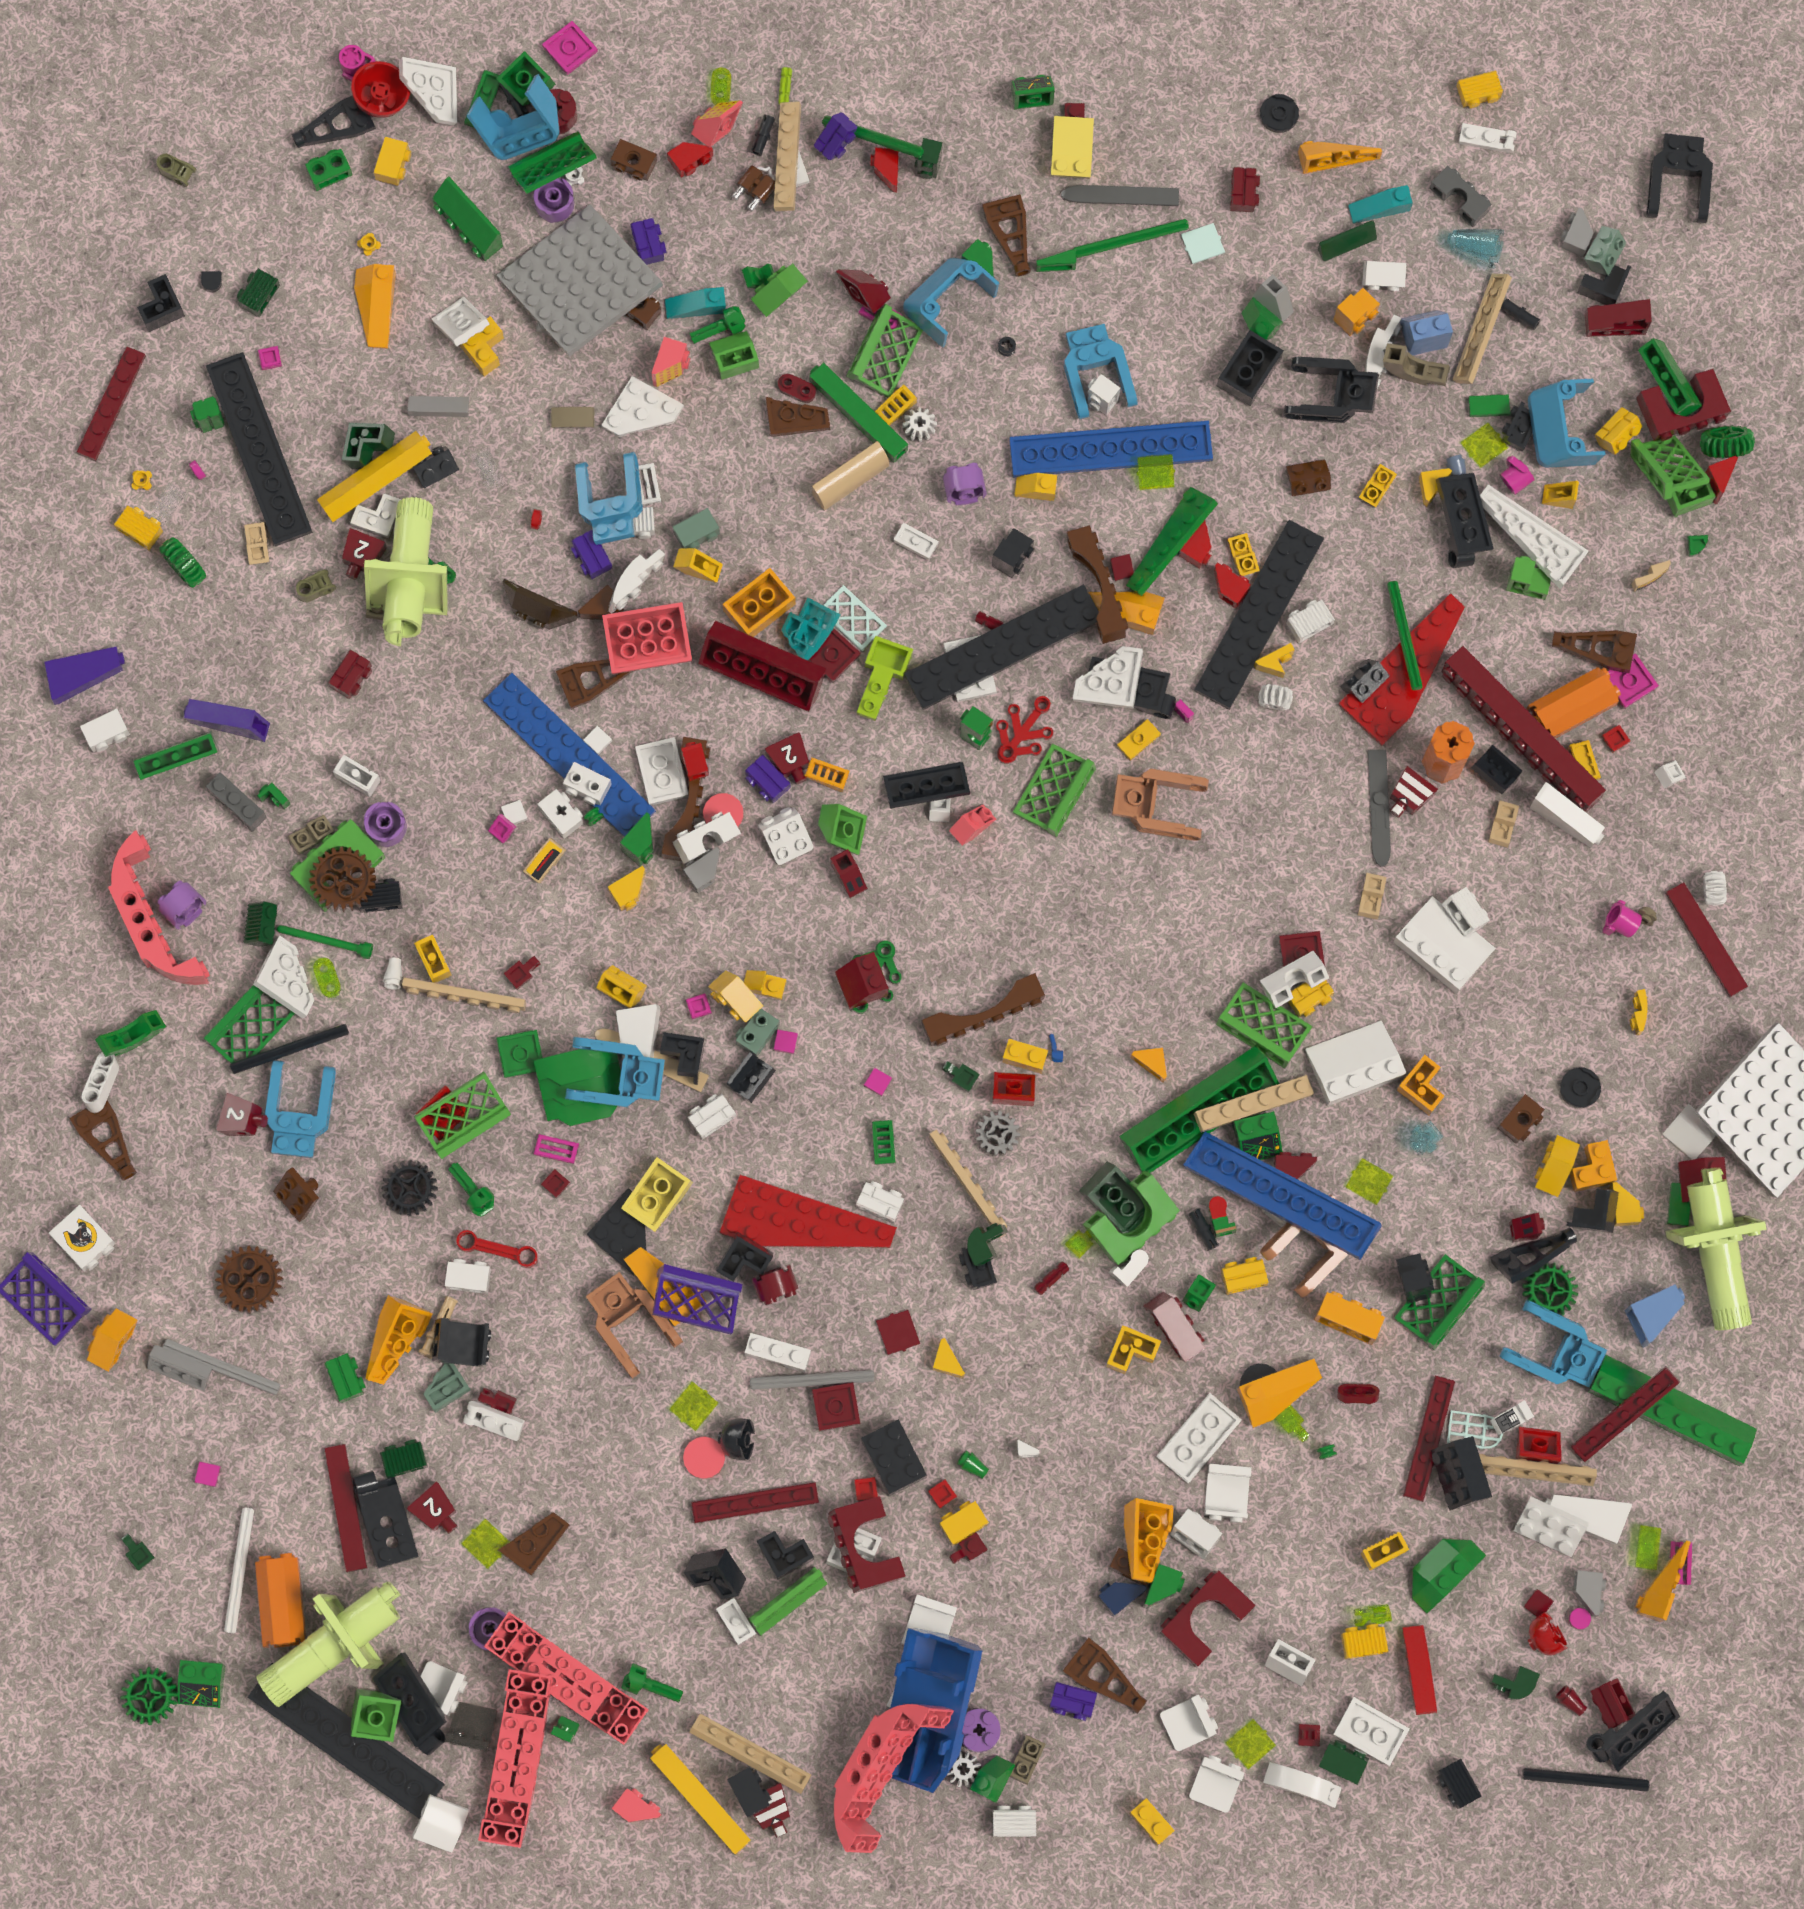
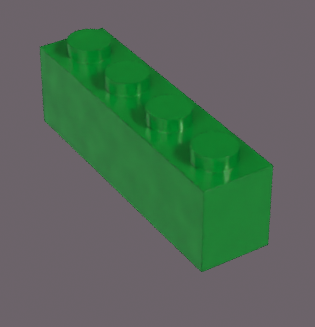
M1652 338L1638 349L1677 415L1687 417L1702 406L1664 341Z
M212 731L137 757L133 762L139 778L142 780L218 752V747Z

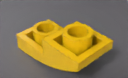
M1379 464L1359 498L1376 508L1396 478L1397 473Z
M1247 533L1228 538L1227 542L1239 575L1245 576L1260 571Z
M1645 989L1637 990L1634 994L1635 997L1632 998L1633 1006L1638 1011L1632 1014V1018L1629 1021L1632 1031L1635 1030L1636 1035H1640L1643 1032L1647 1019V996Z

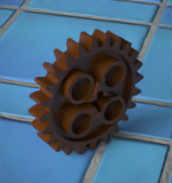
M341 846L339 852L332 848V854L325 851V858L318 856L319 864L313 863L315 870H310V875L313 877L309 878V883L313 884L310 886L311 891H316L313 894L314 898L320 897V905L326 902V909L333 906L334 912H336L341 907L342 911L345 912L346 907L353 911V905L355 904L360 908L361 900L366 903L368 902L366 895H373L370 889L376 888L375 883H373V881H376V875H372L375 873V868L370 867L372 865L371 860L366 861L365 854L359 857L358 849L353 854L351 847L348 848L347 852H344ZM337 863L344 865L341 869L333 868ZM355 872L362 874L359 878L352 877V874ZM330 880L334 882V884L330 887L324 886V883L326 881ZM346 889L352 891V893L347 896L342 894V892Z
M248 1245L247 1251L239 1247L238 1254L232 1250L233 1257L224 1256L227 1262L219 1263L223 1269L216 1270L221 1277L216 1278L215 1281L221 1283L216 1289L218 1291L223 1290L219 1296L220 1298L227 1297L224 1302L226 1305L232 1302L231 1308L233 1310L239 1306L240 1313L247 1308L248 1313L251 1314L252 1308L260 1312L261 1305L267 1309L266 1302L268 1301L274 1304L272 1297L280 1296L276 1289H283L278 1282L283 1281L284 1278L278 1276L283 1270L281 1268L276 1269L280 1263L278 1261L272 1262L274 1259L273 1254L266 1257L268 1252L266 1249L260 1253L258 1246L252 1251L251 1246ZM248 1260H253L255 1262L254 1267L246 1270L244 1268L245 1263ZM263 1266V1269L257 1272L258 1268ZM264 1274L269 1275V1281L266 1284L259 1283L260 1276ZM233 1275L240 1276V1281L235 1285H231L229 1282L230 1278ZM245 1277H252L254 1281L252 1283L247 1282ZM242 1287L241 1291L236 1293V1290ZM253 1289L255 1292L254 1296L251 1299H246L244 1297L245 1292Z

